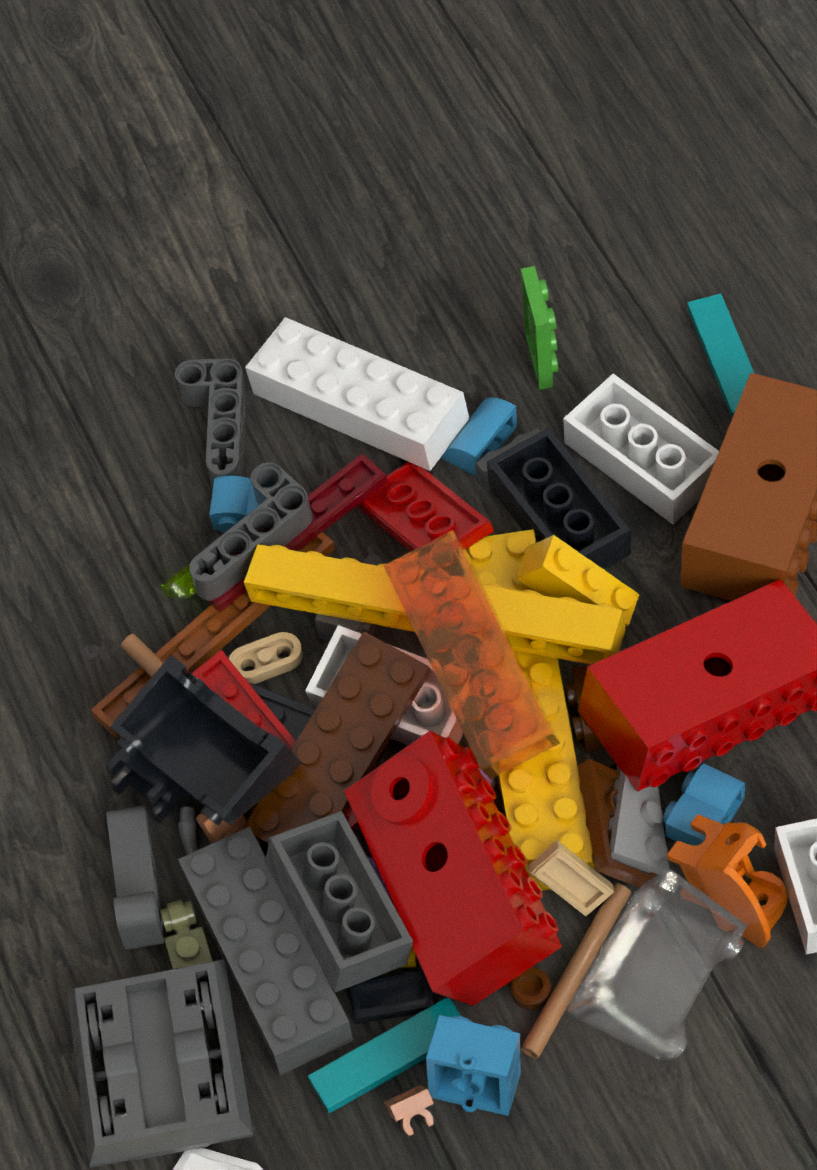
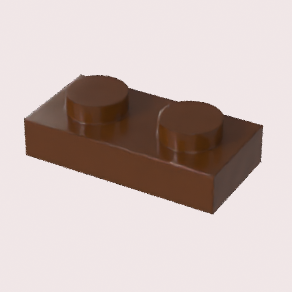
M586 666L571 668L572 683L566 684L569 707L577 706V711L585 681ZM578 712L577 717H572L575 739H583L585 752L601 750L599 739Z

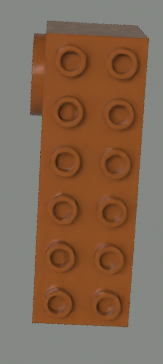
M754 373L749 375L682 543L681 587L730 601L779 579L784 582L796 597L799 580H796L799 572L804 573L810 556V551H807L809 543L815 544L817 540V390Z

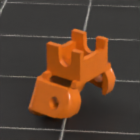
M697 814L690 825L693 830L705 835V840L695 846L677 840L666 855L669 861L680 865L687 879V883L682 889L684 893L713 905L721 922L755 946L764 948L771 938L770 931L782 916L788 900V892L782 880L770 872H755L748 857V854L755 845L764 848L766 842L761 832L748 823L727 822L724 825ZM743 875L752 879L749 885L742 878ZM759 901H767L765 905L760 906Z

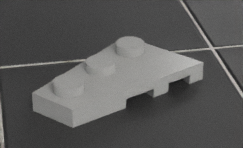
M617 765L620 777L615 780L613 789L618 790V794L613 796L616 812L609 821V831L612 832L609 844L612 860L645 873L654 872L658 878H661L670 873L666 856L668 849L665 840L659 788L649 786L637 792Z

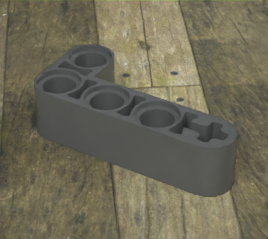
M227 358L198 359L182 362L174 373L180 400L188 406H208L206 465L211 487L213 488L214 478L243 477L246 388L241 365L237 361Z
M267 462L255 467L250 477L256 502L259 506L191 561L189 566L190 575L195 591L202 599L212 601L245 578L257 544L285 546L311 524L312 512L307 492L277 464ZM270 529L268 532L261 533L263 530ZM237 552H243V553H241V554H239V555H235V556L233 555V554H235V553H237Z
M146 805L107 811V825L116 889V898L113 899L114 911L125 951L165 944L152 837Z

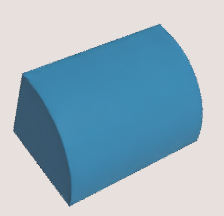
M486 398L449 445L441 459L477 477L476 462L486 453L499 450L517 427L516 405L499 398Z

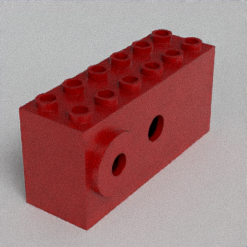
M779 579L588 666L578 712L637 792L649 786L658 787L666 782L670 776L678 772H689L698 767L702 761L714 755L719 757L727 754L737 744L746 740H757L767 730L777 725L786 726L793 722L798 715L809 710L817 711V624L784 582Z
M428 731L344 790L397 913L413 940L412 947L432 992L474 1006L560 949L562 945L556 934L559 931L558 925L551 914L545 911L540 900L543 897L542 891L538 884L529 877L525 868L527 864L526 857L522 850L513 843L509 834L512 830L507 818L497 809L494 799H496L495 791L481 775L479 757L470 747L465 748L455 743L450 737L445 738L435 732Z

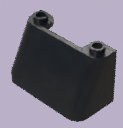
M170 655L110 728L120 736L116 744L133 758L139 752L205 805L200 812L217 826L223 821L231 825L290 777L301 762L282 741L272 733L269 734L262 727L259 728L212 691L201 679L189 673L183 663Z

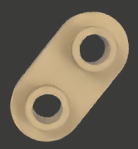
M279 632L235 649L231 653L229 660L249 684H257L295 669L301 663L303 653L301 643L295 635L288 632ZM283 653L289 654L286 658H278ZM246 667H254L251 671H243Z

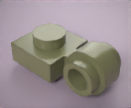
M181 899L167 903L168 908L161 909L160 912L166 932L175 931L176 934L164 938L172 968L176 969L212 962L203 927L190 929V925L197 924L191 901L183 903Z

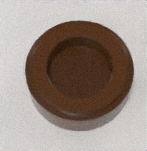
M531 967L511 981V995L514 1002L526 1010H537L545 1006L551 995V981L548 975L541 969Z

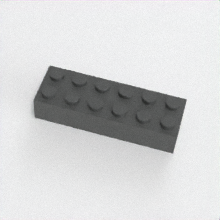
M248 827L179 858L178 862L184 882L222 959L226 961V967L279 1075H282L353 1042L349 1020L265 862L266 857L251 828Z

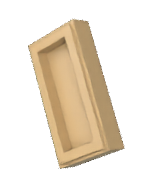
M558 840L529 864L530 873L584 916L590 914L614 893L613 884Z

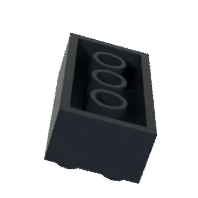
M549 427L487 461L489 487L523 531L534 529L536 543L555 535L602 569H606L631 554L630 528Z

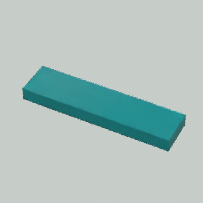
M720 293L687 302V311L730 416L733 418L749 375L754 373Z
M447 997L308 1075L311 1086L328 1114L425 1060L439 1015L447 1017L461 1016L451 999Z

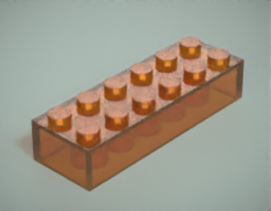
M452 530L384 565L480 769L492 779L560 744L469 555L454 531Z

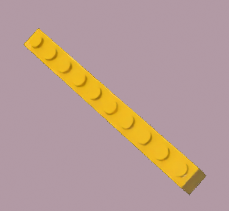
M257 544L244 580V585L251 602L591 665L618 653L626 630L623 610L605 603L593 605L579 602L571 597L554 598L543 596L533 590L515 591L505 589L503 586L494 583L487 585L476 584L460 577H451L450 579L437 577L421 570L414 572L404 571L388 564L376 566L360 563L358 560L349 557L337 559L326 557L315 551H308L306 553L293 551L281 545L265 546Z

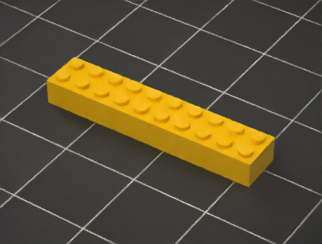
M534 529L486 536L461 552L464 579L468 582L482 585L494 583L503 586L505 589L521 592L532 590L516 579V575L526 548L536 543ZM475 643L503 811L512 829L509 834L513 843L522 850L526 857L527 864L525 868L529 877L538 884L541 891L550 890L549 887L530 873L529 864L557 840L595 870L558 658Z

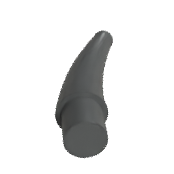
M193 807L180 808L178 831L186 855L198 850L196 837L197 823H195V808Z

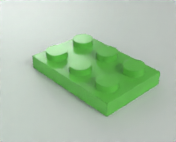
M535 266L522 268L524 333L539 390L552 388L553 373L558 372L555 351H557L554 329H556L553 308L547 307L546 301L549 300L545 279L538 280Z

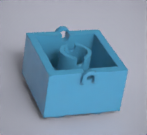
M439 1015L426 1056L428 1091L431 1098L462 1105V1109L466 1112H474L476 1109L509 1116L521 1075L520 1033L513 1032L511 1029L501 1025L490 1027L473 1023L468 1018L462 1016L447 1017ZM467 1100L473 1101L471 1107L466 1105Z

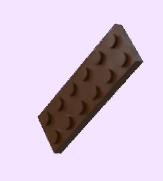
M363 632L291 749L301 764L290 777L258 802L242 829L250 827L255 838L268 845L269 838L340 811L345 814L350 804L344 790L370 773L431 672L430 667L378 638Z

